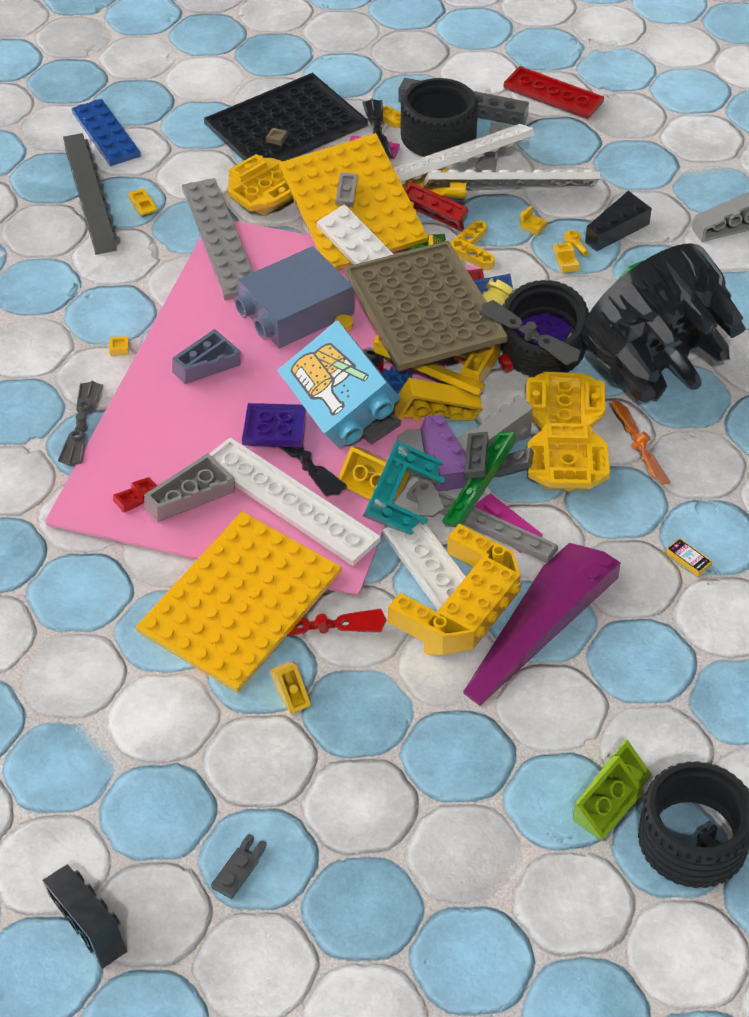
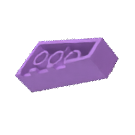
M443 415L425 416L420 428L424 452L443 461V465L438 466L439 477H444L445 481L443 484L433 481L436 490L443 491L463 488L468 479H465L464 474L466 459L464 450Z

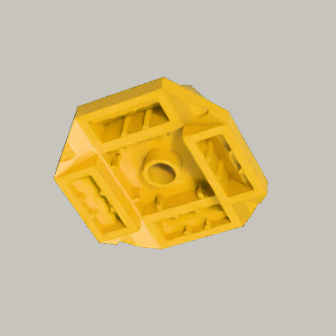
M547 423L539 433L527 442V448L531 447L534 451L531 468H528V478L536 481L544 490L590 491L597 485L609 480L608 444L599 435L594 433L588 424Z

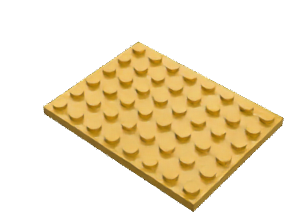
M376 133L279 162L281 173L317 250L337 270L353 264L317 227V221L341 207V205H336L335 203L340 172L358 174L353 207H347L392 253L428 242V236Z
M241 511L135 628L141 635L238 693L340 575L342 567Z

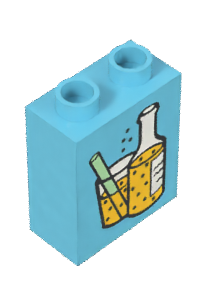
M338 320L277 370L322 432L339 448L357 442L363 435V429L374 420L387 417L393 411L394 404L401 399Z

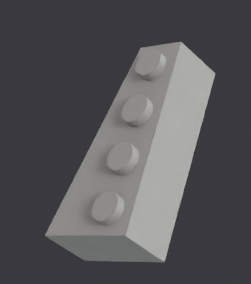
M749 192L695 215L692 230L699 240L705 242L749 231Z

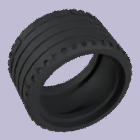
M431 78L413 84L403 93L401 97V140L412 152L425 157L476 139L478 99L475 92L465 84L448 78Z
M553 280L528 282L516 288L513 293H510L503 307L521 320L538 313H550L564 318L573 327L574 332L563 342L581 351L577 362L566 365L541 346L524 341L515 330L501 324L508 336L507 342L501 343V349L503 354L506 353L510 357L513 367L518 372L529 377H535L543 372L568 373L580 363L587 349L582 342L581 332L589 314L583 297L572 287L567 286V284Z
M688 761L686 763H677V765H672L668 769L661 771V774H657L654 780L651 781L646 791L638 827L639 846L641 847L642 854L645 855L646 861L665 879L685 887H714L719 883H725L727 879L733 878V875L737 874L744 865L749 851L748 787L743 784L741 779H738L736 775L730 773L727 769L707 762ZM692 802L702 804L714 809L728 821L733 832V838L715 847L703 848L692 846L674 837L665 828L660 814L671 805Z

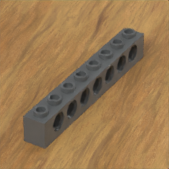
M404 78L398 88V102H401L403 93L420 80ZM473 91L478 99V118L511 125H524L528 117L529 102Z

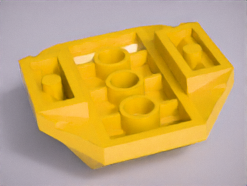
M255 154L229 169L228 196L250 212L255 211L262 216H266L293 200V196L279 168V162H282L280 160L263 158V156Z
M543 372L534 378H528L526 380V401L533 407L532 420L540 429L547 423L588 424L592 428L605 416V382L597 381L585 373Z

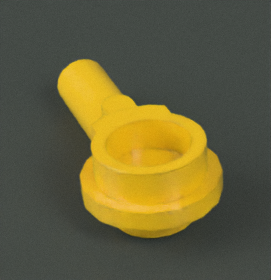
M570 230L564 234L565 243L570 242L583 256L589 254V251L580 242L581 234L579 232Z

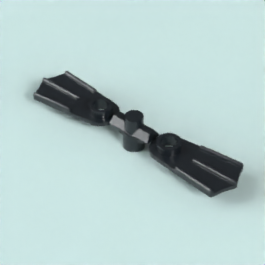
M371 98V100L363 101L362 104L368 121L373 124V134H377L388 158L393 157L387 137L382 134L383 100Z
M277 446L301 462L302 469L308 471L309 476L326 497L334 494L339 495L343 489L347 488L344 482L325 467L315 466L312 462V453L304 451L303 446Z

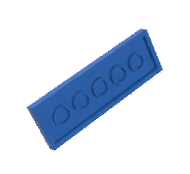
M97 99L72 108L73 115L109 166L141 157L140 150L103 99Z

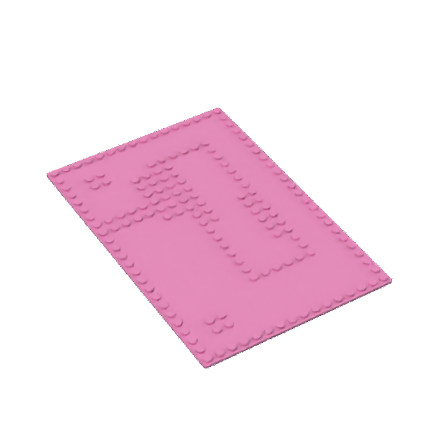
M233 221L253 272L314 246L316 248L311 235ZM200 238L84 450L83 463L75 465L45 520L46 525L197 560L238 514L243 511L341 566L342 572L328 587V590L358 596L362 590L378 545L352 566L235 486L234 493L159 522L145 510L144 503L123 513L113 501V494L131 489L132 482L150 477L158 486L205 454H210L230 437L242 445L248 403L302 405L277 370L329 326L280 349L269 337L262 339L255 329L254 321L249 316L243 318L238 313L234 298L224 300ZM463 264L467 270L481 268L478 266ZM344 268L338 270L348 280ZM354 291V314L351 315L353 318V328L348 332L362 349L367 347L373 348V340L378 333ZM213 329H216L241 351L240 366L186 384L172 373V358ZM449 358L434 361L433 363L445 368ZM393 360L391 363L386 362L383 364V369L390 370L393 367L394 370H397ZM413 368L401 370L402 372L407 370L408 375L412 374L414 379L440 383L439 379ZM306 410L302 446L304 451L312 453V462L315 466L325 467L338 478L351 446L361 447L382 458L388 459L394 443L398 440L397 435L407 429H420L424 418H421V420L404 418V420H401L399 427L373 444H370L361 437L357 442L339 448L322 432ZM243 445L382 537L385 526L362 516L369 499L347 488L343 489L339 495L334 494L326 497L309 476L308 471L302 469V464L297 458L291 457L277 446Z

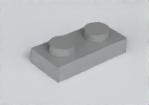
M340 172L335 200L336 205L343 206L345 204L346 206L353 207L358 174Z

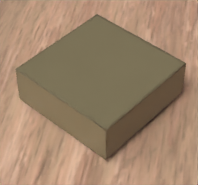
M272 128L266 136V142L282 146L288 137V131Z

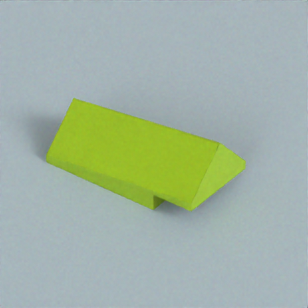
M624 740L574 804L573 821L599 840H603L643 794L642 786L652 776V773L628 740Z

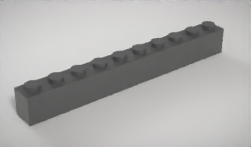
M83 133L63 136L65 151L95 255L116 251L115 244L118 243L117 234L113 233L115 232L114 224L110 222L112 221L111 214L108 211L107 201L105 200L88 139H84Z

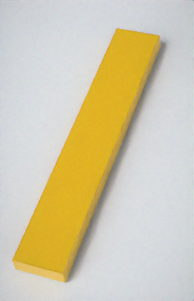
M382 341L375 345L373 350L375 353L391 359ZM433 362L412 367L417 371L477 396L484 391L486 386Z

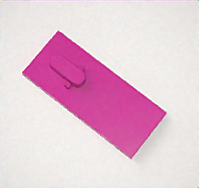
M491 493L475 505L476 508L537 536L542 537L543 535Z

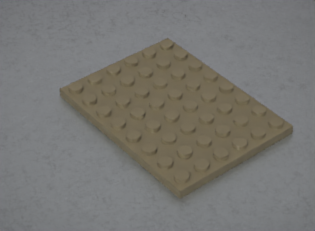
M449 241L344 267L350 284L398 371L507 342L508 336L501 324L480 314L482 304L486 303V300Z

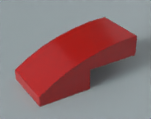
M150 477L132 482L131 489L113 494V501L123 513L142 505L144 503V494L157 485Z

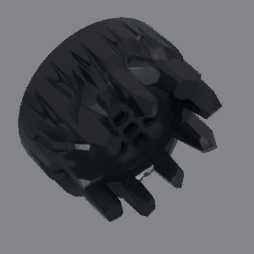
M688 243L676 245L652 255L618 279L591 309L583 324L581 339L585 347L614 382L624 385L635 398L642 402L648 400L657 402L667 388L666 381L661 372L667 366L690 389L697 390L702 386V380L687 357L691 349L699 347L717 362L730 360L729 345L716 328L719 325L731 338L743 333L746 328L742 323L743 316L731 300V293L725 286V278L721 270L702 246Z

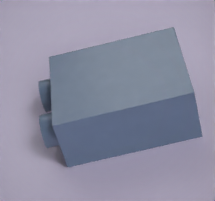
M314 246L238 279L239 296L234 298L238 313L243 318L249 316L254 321L258 335L262 339L269 337L279 349L332 325L335 322V318L339 315L346 314L351 316L354 314V289L352 285Z

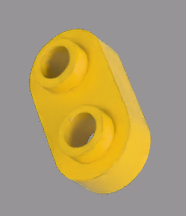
M383 106V122L393 128H401V112L390 106Z

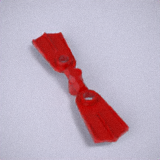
M382 609L342 614L336 620L327 619L325 614H318L315 621L310 623L308 619L302 617L286 637L304 634L309 628L310 630L319 629L320 633L325 634L329 629L335 628V626L340 631L382 632L387 619ZM344 622H348V623H349L348 625H345V626L342 625Z

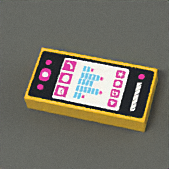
M681 538L666 549L668 556L697 577L712 565V561Z

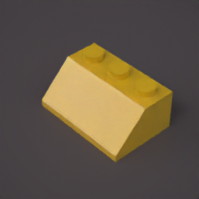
M351 446L338 478L347 485V489L370 499L387 459L361 447ZM405 471L392 503L404 490L410 472Z

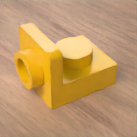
M532 206L521 212L519 217L520 228L538 236L547 227V220L533 215Z

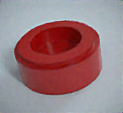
M506 353L500 355L498 361L502 370L505 373L512 371L513 364L510 357Z

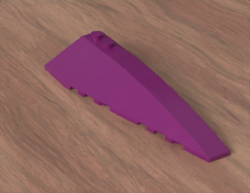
M568 543L541 568L464 689L463 694L481 706L618 579L621 562L604 551Z

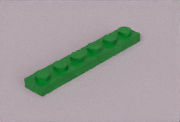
M499 432L488 448L486 477L468 479L442 520L445 526L456 527L458 524L463 525L518 439L514 432Z

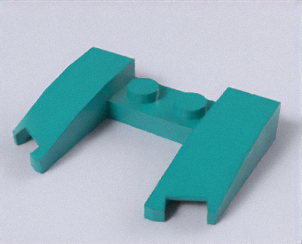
M396 440L362 516L384 526L412 535L414 532L411 529L419 523L424 525L428 519L392 503L405 471L443 484L445 478L439 477L438 466L443 465V461Z

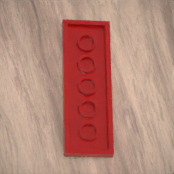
M521 66L504 81L503 86L511 91L588 119L604 102V96Z

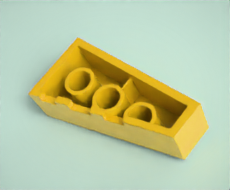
M414 378L407 379L398 394L401 399L394 404L395 416L400 420H404V418L421 420L425 416L443 415L444 418L449 417L450 420H475L483 409L480 395L477 396L456 386Z

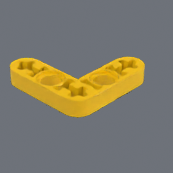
M474 221L450 242L459 258L481 267L483 270L494 268V255L475 246L487 234V224L484 221Z

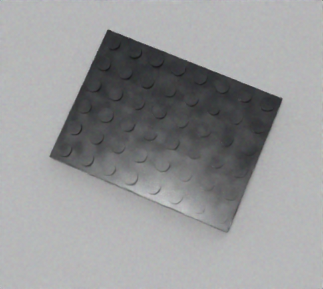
M312 72L204 118V124L244 161L257 154L263 156V158H273L283 162L367 126L368 119ZM272 128L288 131V137L282 146L266 142V136Z

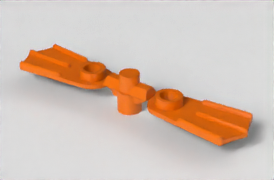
M612 400L611 405L626 424L625 429L632 435L634 442L631 446L636 451L640 450L642 452L641 457L646 462L653 478L658 479L662 485L670 484V480L654 455L646 449V443L651 440L650 436L644 431L639 435L640 431L628 407L619 401Z

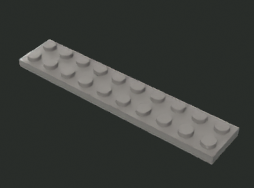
M215 178L183 184L182 191L224 300L233 299L239 296L238 279L253 273V270Z

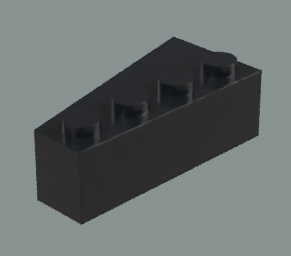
M628 190L587 225L585 243L597 252L650 224L652 208Z
M67 864L42 880L49 897L63 916L68 919L76 934H80L90 953H95L97 962L102 969L127 953L118 928L121 925L118 917L114 912H108V907L101 897L99 899L96 898V893L89 883L87 885L84 884L85 881L78 870L73 871Z

